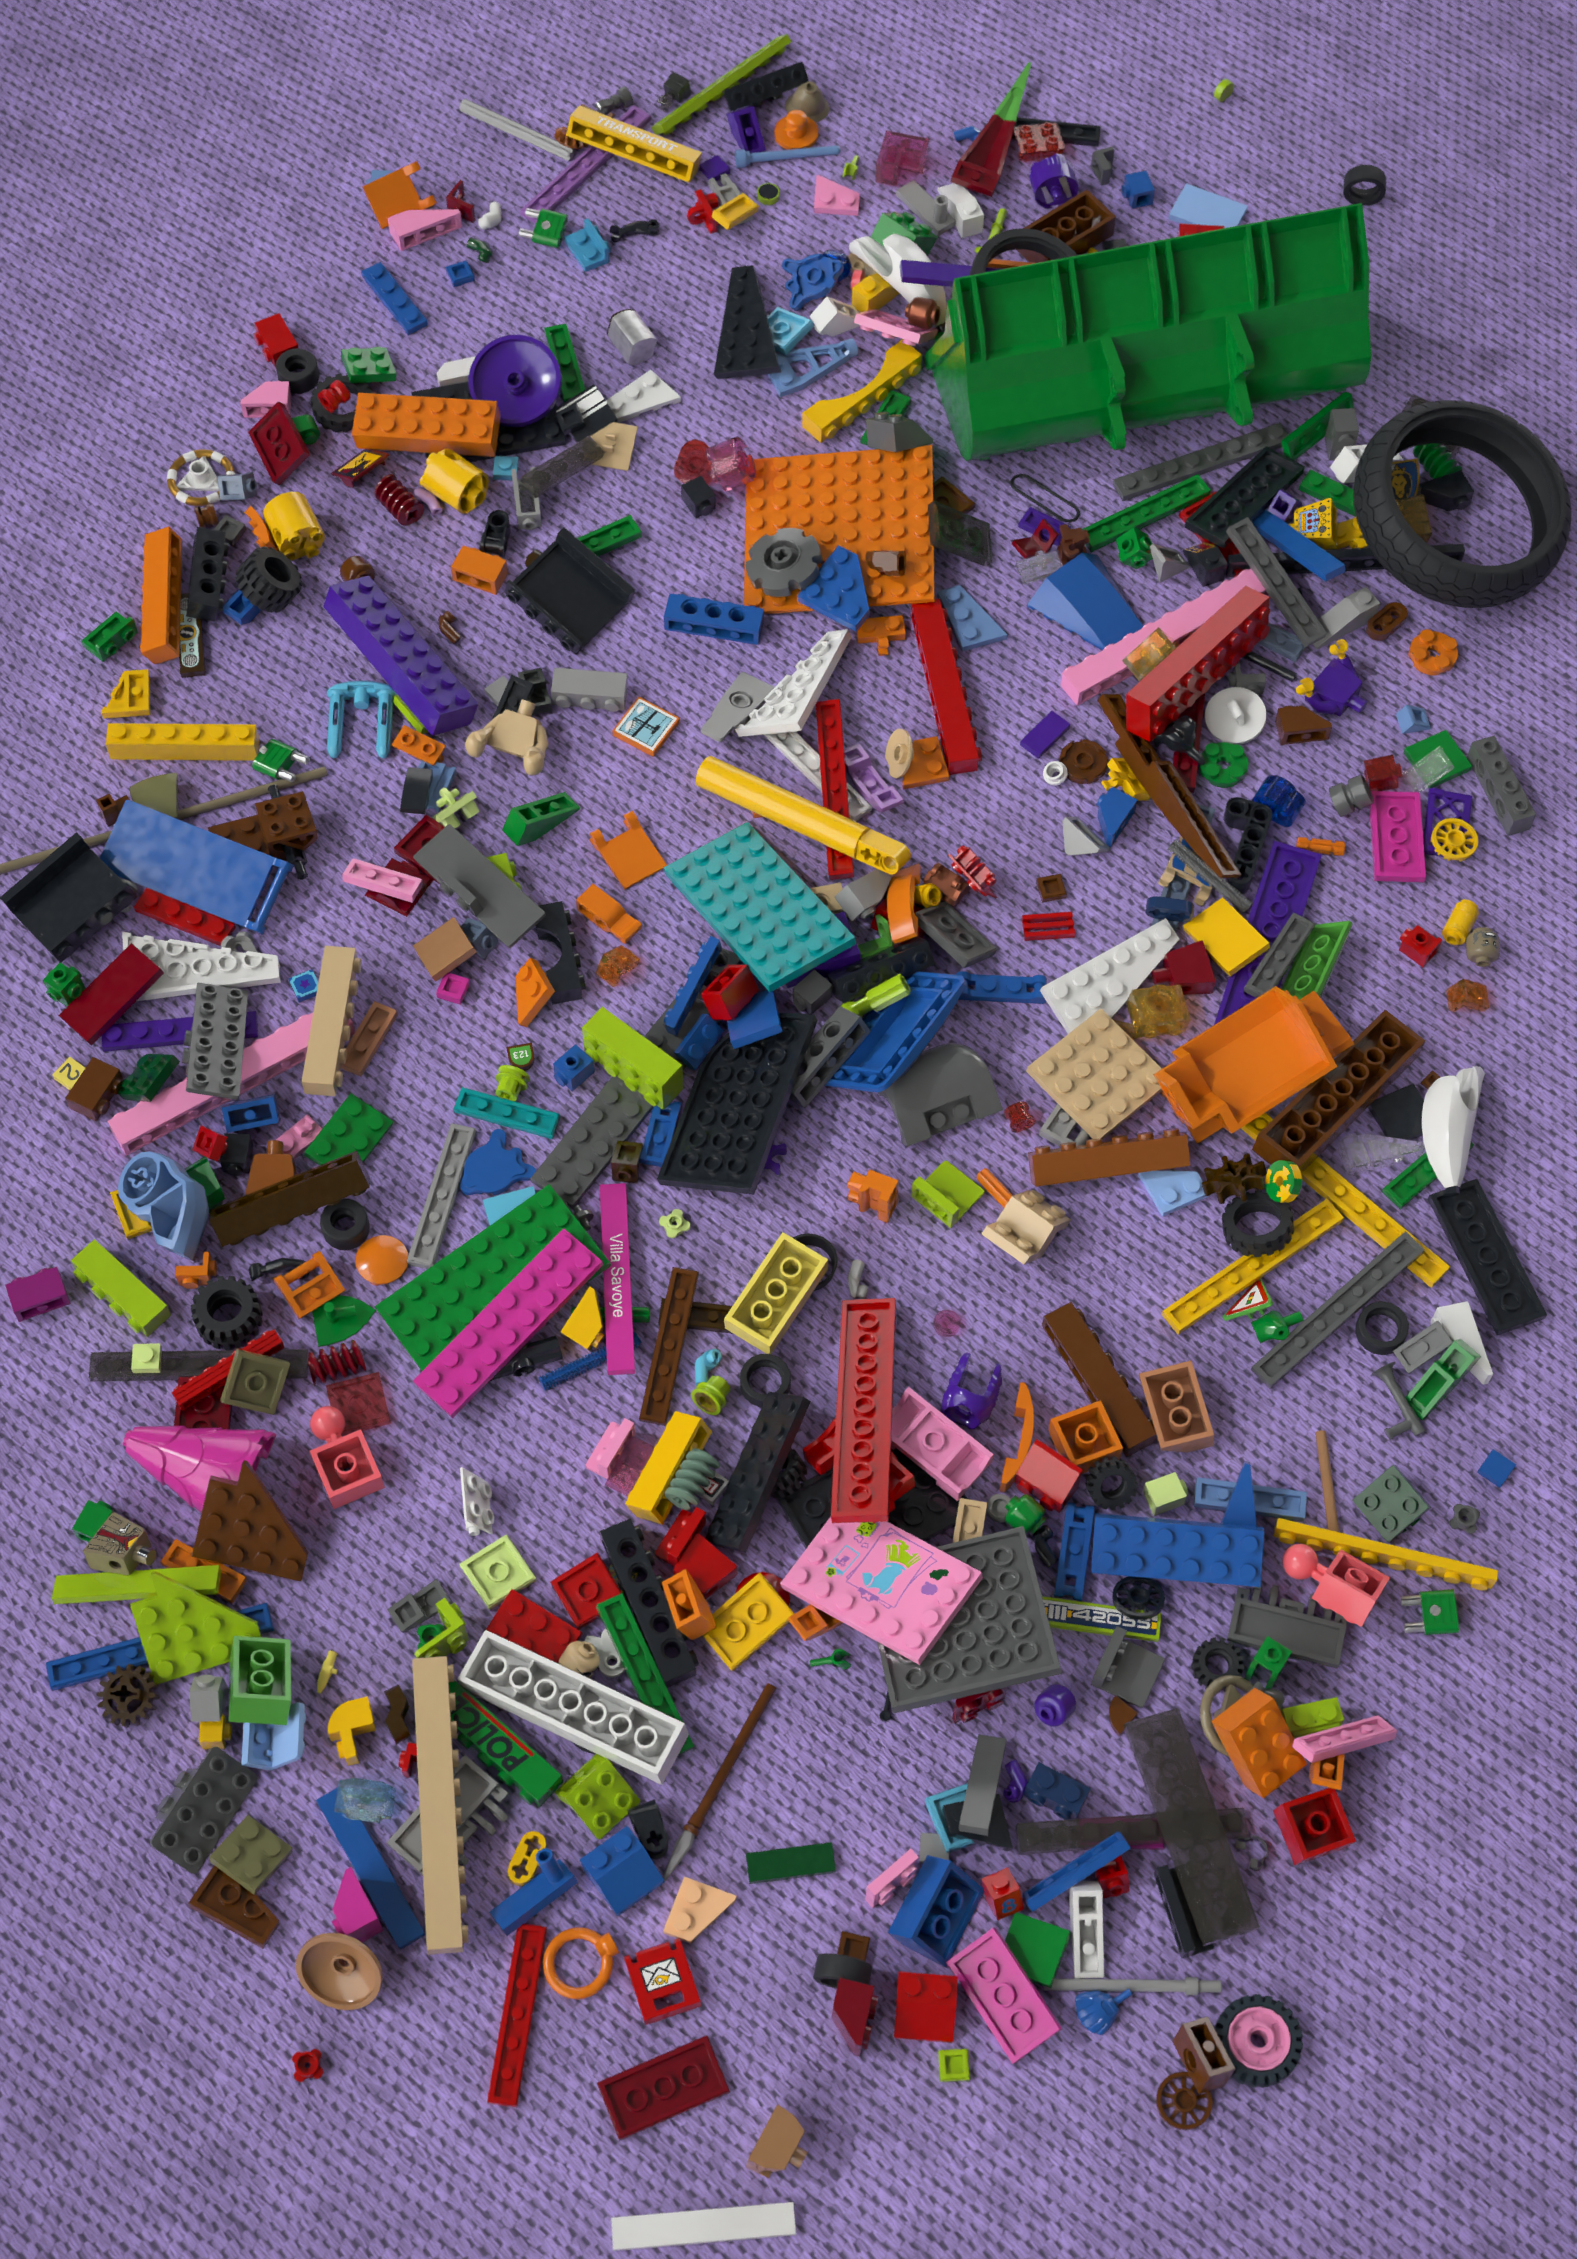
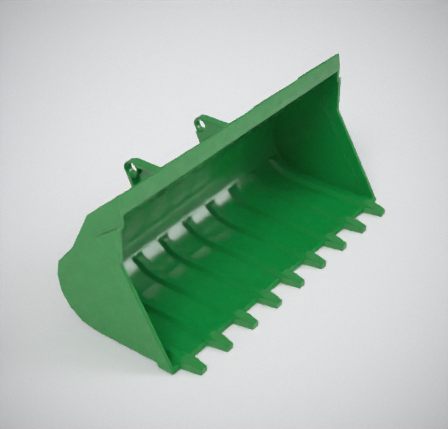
M1362 203L954 278L952 300H947L945 333L939 332L936 334L935 344L922 358L926 370H932L961 456L965 461L975 459L982 461L989 459L990 456L1021 450L1029 452L1034 451L1037 447L1063 442L1076 443L1080 439L1103 435L1114 450L1125 449L1126 430L1152 425L1164 426L1168 425L1169 422L1199 416L1206 418L1213 416L1214 413L1225 411L1237 425L1245 426L1252 424V409L1257 408L1258 405L1287 399L1292 401L1300 400L1303 396L1329 391L1341 392L1347 388L1365 384L1370 372L1371 343L1369 329V256Z

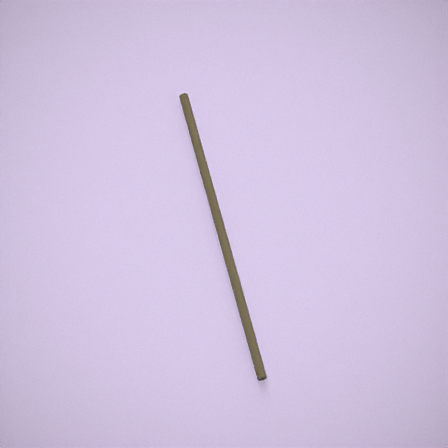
M326 767L297 774L293 782L280 779L178 810V819H186L269 794L268 787L270 785H278V789L282 790L328 776ZM112 830L85 838L84 841L89 847L106 843ZM58 847L0 864V874L40 863Z

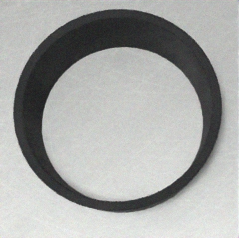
M807 1233L793 1237V1239L803 1245L821 1248L830 1257L832 1272L825 1280L819 1282L814 1291L825 1287L833 1278L837 1268L838 1257L835 1248L827 1239L816 1234Z

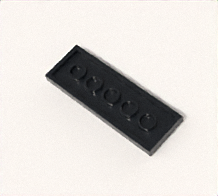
M1266 446L1185 521V528L1224 549L1232 541L1226 532L1227 529L1247 517L1251 522L1254 521L1271 505L1279 490H1287L1304 474L1305 466Z
M1478 1179L1461 1184L1460 1195L1446 1196V1190L1430 1194L1428 1201L1496 1335L1498 1336L1545 1319L1547 1313Z
M768 1392L756 1422L752 1426L746 1445L741 1452L736 1468L730 1477L726 1491L719 1502V1507L713 1521L709 1525L705 1539L713 1546L746 1553L811 1401L805 1397Z

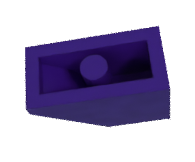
M754 106L726 113L731 133L740 149L749 151V153L766 151Z

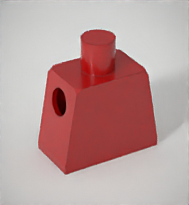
M699 1533L694 1536L673 1569L674 1575L686 1569L705 1599L709 1598L738 1574L737 1565Z

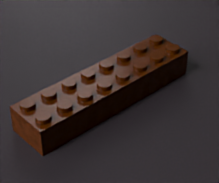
M1384 1010L1353 1041L1354 1045L1341 1052L1334 1059L1337 1065L1335 1069L1309 1084L1258 1134L1252 1151L1270 1165L1278 1160L1292 1161L1299 1167L1302 1174L1418 1058L1426 1040L1387 1010Z

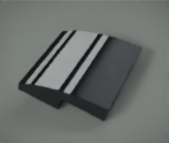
M594 384L555 408L558 412L574 404L578 405L586 427L571 434L579 446L585 443L588 437L612 422H618L614 412Z

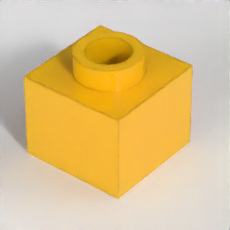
M222 1714L220 1721L200 1722L199 1743L202 1749H210L211 1747L226 1749V1740H231L232 1725L228 1723L225 1715Z

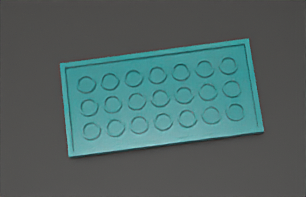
M748 822L663 867L668 879L740 960L749 966L750 971L769 992L774 991L856 944L852 933Z

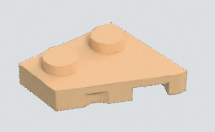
M684 1876L663 1933L674 1938H680V1940L691 1944L704 1929L717 1920L718 1916L730 1905L732 1906L735 1903L737 1896Z

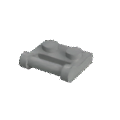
M1059 1104L1056 1105L1039 1131L1040 1136L1059 1147L1060 1144L1076 1142V1146L1084 1145L1090 1137L1082 1129L1075 1141L1068 1138L1077 1122Z

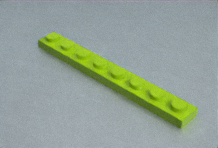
M785 34L776 37L651 126L653 133L656 135L661 133L668 135L676 129L675 125L677 123H685L692 118L691 113L702 111L708 106V101L719 99L724 95L722 91L726 88L738 85L740 78L743 77L745 79L754 74V68L758 65L762 67L771 61L770 57L772 55L778 56L786 51L785 46L792 42L789 35Z

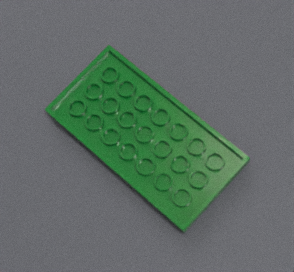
M548 1184L374 1307L419 1369L423 1371L563 1228L603 1262V1266L586 1283L609 1268L611 1264L555 1190Z

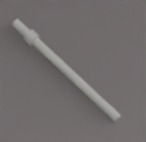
M1185 1977V1980L1055 1979L1052 1988L1044 1986V1991L1124 1992L1129 1988L1131 1992H1185V1995H1198V1992H1221V1980H1198L1197 1977Z

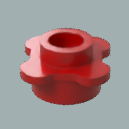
M312 2049L311 2052H296L293 2055L292 2061L296 2069L294 2073L296 2081L303 2082L305 2079L312 2077L320 2079L323 2076L324 2071L320 2067L322 2054L318 2049ZM306 2063L311 2064L309 2068H305Z

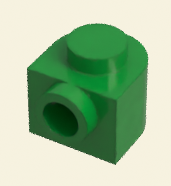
M306 414L292 418L306 445L314 444L320 437V431L313 416Z

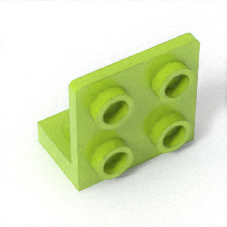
M944 1160L926 1180L919 1176L912 1183L911 1192L913 1199L950 1228L984 1195V1189L947 1160Z
M595 1754L554 1792L562 1802L574 1810L595 1838L599 1840L628 1814L627 1809L635 1807L640 1803L639 1797L610 1761L598 1754Z

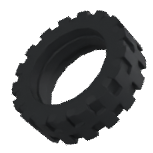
M335 374L336 377H326L325 381H320L317 384V388L313 389L310 399L312 412L317 423H321L323 428L331 429L332 432L343 431V433H346L349 430H353L355 410L347 414L330 413L320 403L318 393L323 389H329L330 384L335 380L341 381L349 393L357 396L358 393H372L366 382L350 383L347 374L346 376Z
M1255 1190V1193L1246 1192L1247 1201L1243 1202L1241 1197H1235L1232 1199L1231 1204L1226 1205L1225 1213L1222 1214L1223 1233L1227 1244H1231L1234 1251H1241L1242 1255L1249 1256V1254L1254 1255V1257H1262L1261 1255L1263 1254L1269 1256L1274 1254L1276 1250L1281 1251L1285 1248V1243L1291 1241V1234H1294V1220L1289 1203L1275 1202L1267 1193H1262V1190ZM1254 1212H1267L1280 1220L1279 1225L1273 1231L1258 1236L1248 1235L1236 1227L1242 1217Z

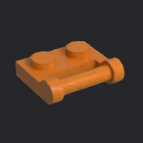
M320 1251L314 1253L311 1259L283 1276L278 1275L273 1278L277 1288L282 1292L298 1319H301L345 1291ZM317 1267L323 1272L294 1291L289 1287V1284Z

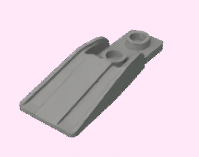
M741 672L724 693L713 710L711 717L702 726L701 733L718 742H722L732 729L733 732L737 733L735 729L740 724L745 725L750 720L749 714L754 709H760L765 702L764 698L774 689V686L745 672Z

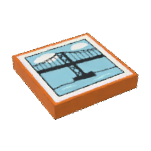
M638 696L612 730V736L654 757L680 723V718Z

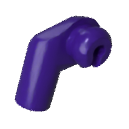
M1012 1760L1004 1766L1011 1780L1007 1789H1004L1003 1795L1007 1801L1016 1803L1023 1798L1028 1780L1018 1761Z

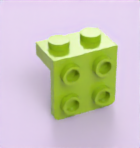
M444 1597L436 1603L440 1619L447 1629L419 1648L414 1653L416 1659L447 1656L451 1652L457 1654L466 1647V1642L469 1640L465 1628L466 1622L462 1618L464 1616L455 1602L450 1605Z

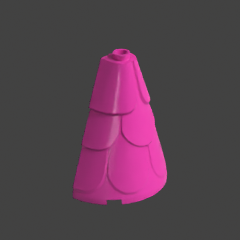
M142 1426L134 1427L132 1431H127L123 1440V1446H126V1453L163 1486L167 1485L189 1506L196 1508L202 1513L210 1476L238 1482L243 1460H247L256 1472L261 1458L267 1460L277 1434L264 1429Z

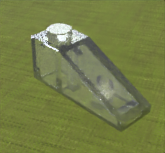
M1365 1133L1358 1136L1351 1134L1344 1137L1340 1141L1337 1152L1347 1176L1350 1178L1418 1159L1423 1155L1425 1146L1424 1142Z

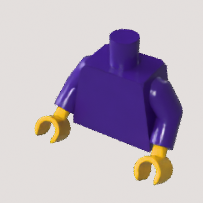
M1344 639L1337 640V645L1333 644L1329 648L1330 653L1334 656L1338 655V658H1333L1314 681L1306 677L1300 680L1301 685L1296 687L1297 694H1305V701L1311 705L1316 713L1335 714L1340 717L1350 707L1360 714L1368 701L1359 696L1362 681L1348 654H1345L1348 644Z

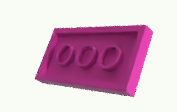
M1371 791L1374 804L1369 805L1374 881L1424 882L1426 871L1420 792Z
M996 1928L990 1929L947 1961V1964L955 1976H958V1981L1012 2064L1017 2063L1062 2030V2027Z

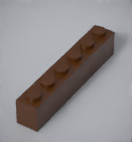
M1069 1302L1046 1314L1043 1317L1042 1327L1090 1402L1095 1403L1101 1400L1121 1442L1122 1451L1127 1458L1155 1442L1157 1435L1152 1419L1145 1416L1139 1398L1132 1396L1128 1390L1126 1378L1123 1374H1118L1113 1367L1114 1361L1107 1351L1104 1352L1100 1347V1340L1096 1332L1089 1330L1085 1324L1086 1319L1083 1312L1079 1308L1076 1309L1072 1302Z

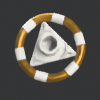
M206 449L192 450L182 454L170 466L166 480L168 488L177 500L188 505L206 506L209 503H216L220 501L218 480L206 458L221 464L226 470V475L235 474L232 463L226 456L217 451ZM193 461L189 466L190 471L176 485L177 472L180 467L185 463ZM180 490L217 492L205 497H191Z

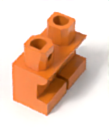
M870 1169L866 1176L854 1171L847 1184V1188L850 1189L848 1200L859 1204L860 1212H865L869 1208L878 1211V1220L888 1223L898 1204V1180Z

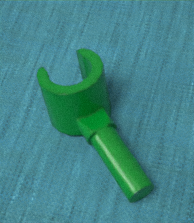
M836 1649L832 1656L810 1660V1665L813 1667L835 1664L841 1669H848L851 1667V1663L841 1660L843 1657L850 1656L851 1654L843 1649Z

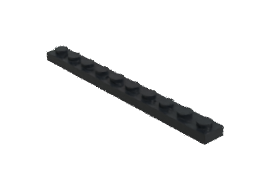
M1464 544L1430 545L1439 552L1459 561H1462L1465 554ZM1370 548L1325 550L1345 564V571L1385 569L1373 555ZM1285 552L1273 553L1286 574L1313 573ZM1242 554L1228 556L1226 577H1234L1236 573L1233 570L1251 569Z

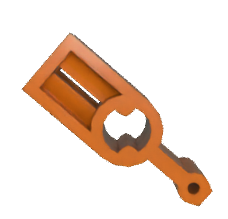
M592 884L576 899L577 911L603 931L612 933L624 944L642 928V924L638 920L627 914L616 900L595 884Z

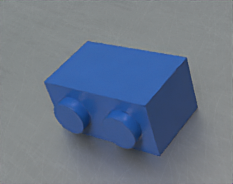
M276 1094L226 1103L221 1107L227 1133L279 1123L281 1120Z

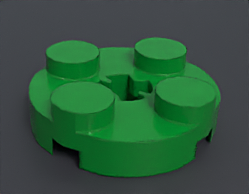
M1227 742L1209 743L1206 745L1205 750L1201 753L1205 764H1199L1198 767L1201 776L1205 777L1211 785L1219 788H1230L1246 777L1249 763L1242 746ZM1225 761L1230 767L1227 765L1226 769H1222L1221 765H1217V763Z

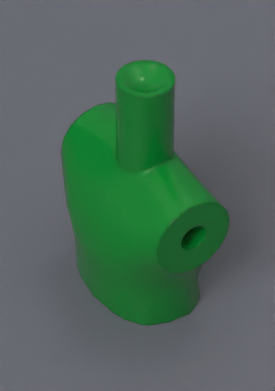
M1270 1311L1252 1321L1251 1324L1261 1344L1271 1339H1286L1289 1336L1288 1327L1304 1320L1300 1311L1285 1317L1278 1311Z

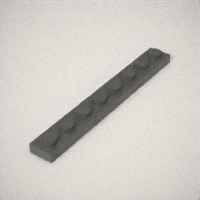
M1280 422L1113 479V486L1121 500L1126 501L1184 481L1197 474L1202 475L1254 457L1266 446L1273 450L1282 447L1281 440L1287 437L1288 433Z
M1405 1231L1290 1332L1286 1339L1281 1340L1252 1366L1251 1371L1271 1389L1418 1259L1425 1249Z

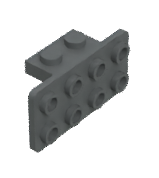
M211 1747L197 1769L188 1768L178 1775L174 1782L176 1787L171 1795H167L159 1804V1813L155 1818L162 1823L150 1840L151 1847L187 1872L197 1873L256 1783V1773L246 1766H242L239 1761L219 1747Z

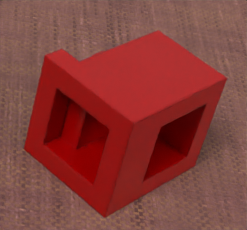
M1416 925L1413 930L1408 927L1400 937L1402 942L1399 951L1423 968L1439 951L1442 939L1439 937L1436 939L1419 925Z

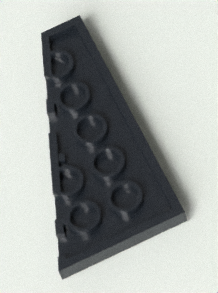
M754 265L732 267L714 369L716 379L781 373Z

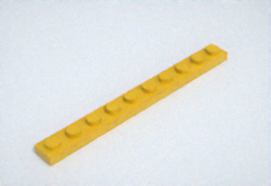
M1264 1113L1241 1129L1256 1141L1258 1134L1273 1119ZM1319 1157L1301 1174L1302 1180L1324 1199H1328L1337 1210L1384 1249L1406 1231L1425 1249L1424 1253L1407 1268L1430 1288L1449 1271L1450 1266Z

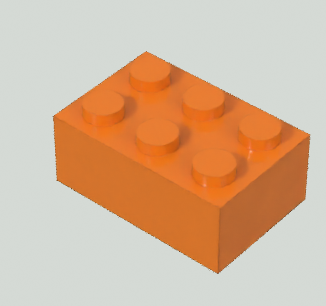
M1253 1688L1211 1721L1244 1786L1263 1799L1307 1765L1303 1756L1293 1748L1294 1738L1274 1698L1257 1688Z

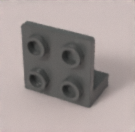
M1116 1626L1094 1673L1091 1685L1113 1696L1116 1695L1132 1705L1143 1708L1164 1663V1658L1125 1640L1127 1630Z

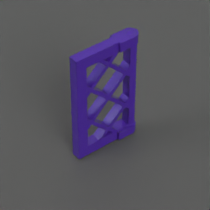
M1430 788L1428 790L1423 840L1424 854L1444 857L1441 854L1438 855L1435 852L1434 846L1430 845L1433 831V816L1436 815L1440 821L1444 820L1445 818L1440 811L1449 807L1457 815L1454 818L1469 824L1472 803L1471 795L1437 788ZM1435 799H1442L1445 802L1444 805L1437 809L1434 807ZM1454 802L1464 803L1462 813L1453 805ZM1461 826V831L1463 833L1468 831L1467 829Z

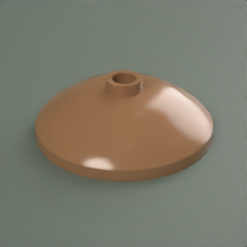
M324 1933L312 1937L302 1946L296 1959V1972L301 1985L309 1995L328 2007L340 2010L362 2008L376 1998L382 1986L383 1973L377 1957L365 1944L344 1934Z

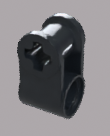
M495 510L489 514L480 541L481 552L499 554L500 557H505L511 533L509 516L505 511Z
M655 1799L627 1809L633 1829L650 1858L656 1860L664 1857L669 1848L668 1837ZM656 1838L657 1842L660 1843V1846L655 1847L654 1844L651 1843V1839Z

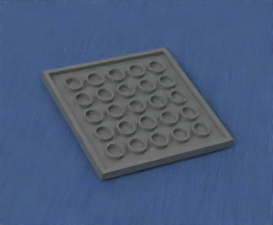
M1024 1526L936 1547L982 1572L983 1579L920 1665L877 1642L893 1714L1062 1674Z

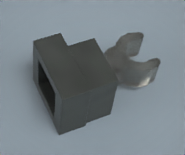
M673 71L663 84L665 94L657 100L661 104L658 109L666 113L674 100L680 103L683 99H687L691 95L689 80Z

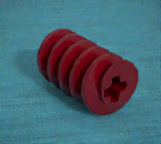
M394 474L386 475L377 484L374 492L375 498L381 502L401 525H411L422 517L424 505L419 504V500L414 498L411 492H408V489L403 486L400 480H397Z
M351 1340L350 1349L344 1343H341L340 1352H337L334 1346H330L329 1355L323 1349H319V1358H316L313 1352H309L307 1363L314 1386H316V1378H319L325 1384L327 1375H330L336 1381L337 1372L339 1371L344 1378L348 1375V1369H351L357 1375L359 1366L367 1372L361 1348L355 1340Z

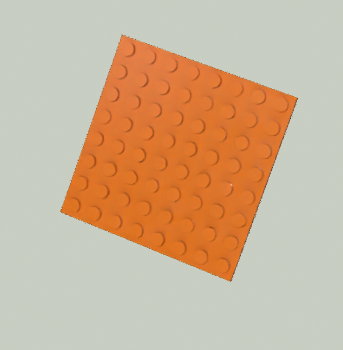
M924 445L899 452L874 449L747 459L744 605L763 608L764 614L815 611L798 602L797 595L801 592L800 589L793 590L789 596L765 595L763 588L756 589L752 585L747 574L746 561L751 560L749 550L754 543L766 534L769 536L775 535L777 530L782 528L801 529L806 537L812 535L816 539L823 557V562L818 564V568L824 564L838 545L857 554L869 607L935 602L933 446ZM867 551H904L906 555L904 575L887 576L871 569L866 562Z

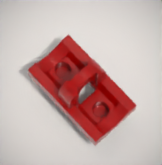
M701 189L696 190L695 195L698 200L695 206L688 210L687 219L692 225L704 222L710 234L716 233L717 226L721 224L712 218V209L719 207L718 198L715 192L704 195Z

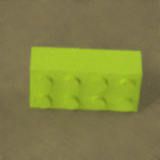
M601 1007L582 1027L584 1052L594 1062H599L603 1065L611 1076H618L631 1091L635 1092L637 1090L650 1105H657L664 1110L684 1089L682 1064L604 1007Z

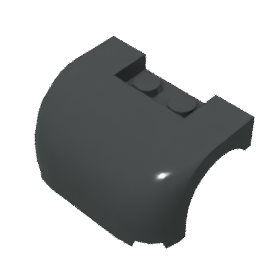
M947 1043L923 1051L902 1078L884 1091L877 1092L879 1096H883L892 1108L904 1146H910L931 1138L932 1135L1003 1110L985 1062L976 1051L964 1044Z

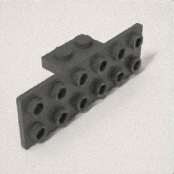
M450 824L443 828L413 856L415 861L441 884L440 888L448 897L453 895L457 899L456 903L464 912L470 911L508 948L513 947L546 916L545 912Z
M197 983L191 1031L186 1030L184 1046H188V1048H184L182 1063L186 1064V1092L235 1100L239 1099L248 1000L247 990Z

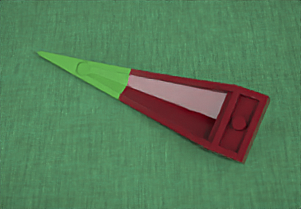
M1031 62L1027 63L997 110L959 159L951 176L952 183L990 197L993 196L1001 178Z

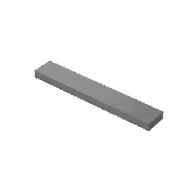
M453 1123L450 1125L407 1258L408 1265L429 1269L436 1263L464 1174V1165L470 1155L476 1136V1128Z

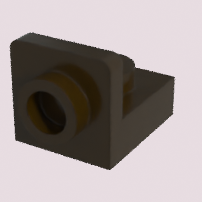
M617 1140L611 1160L613 1181L638 1183V1168L641 1161L643 1143Z

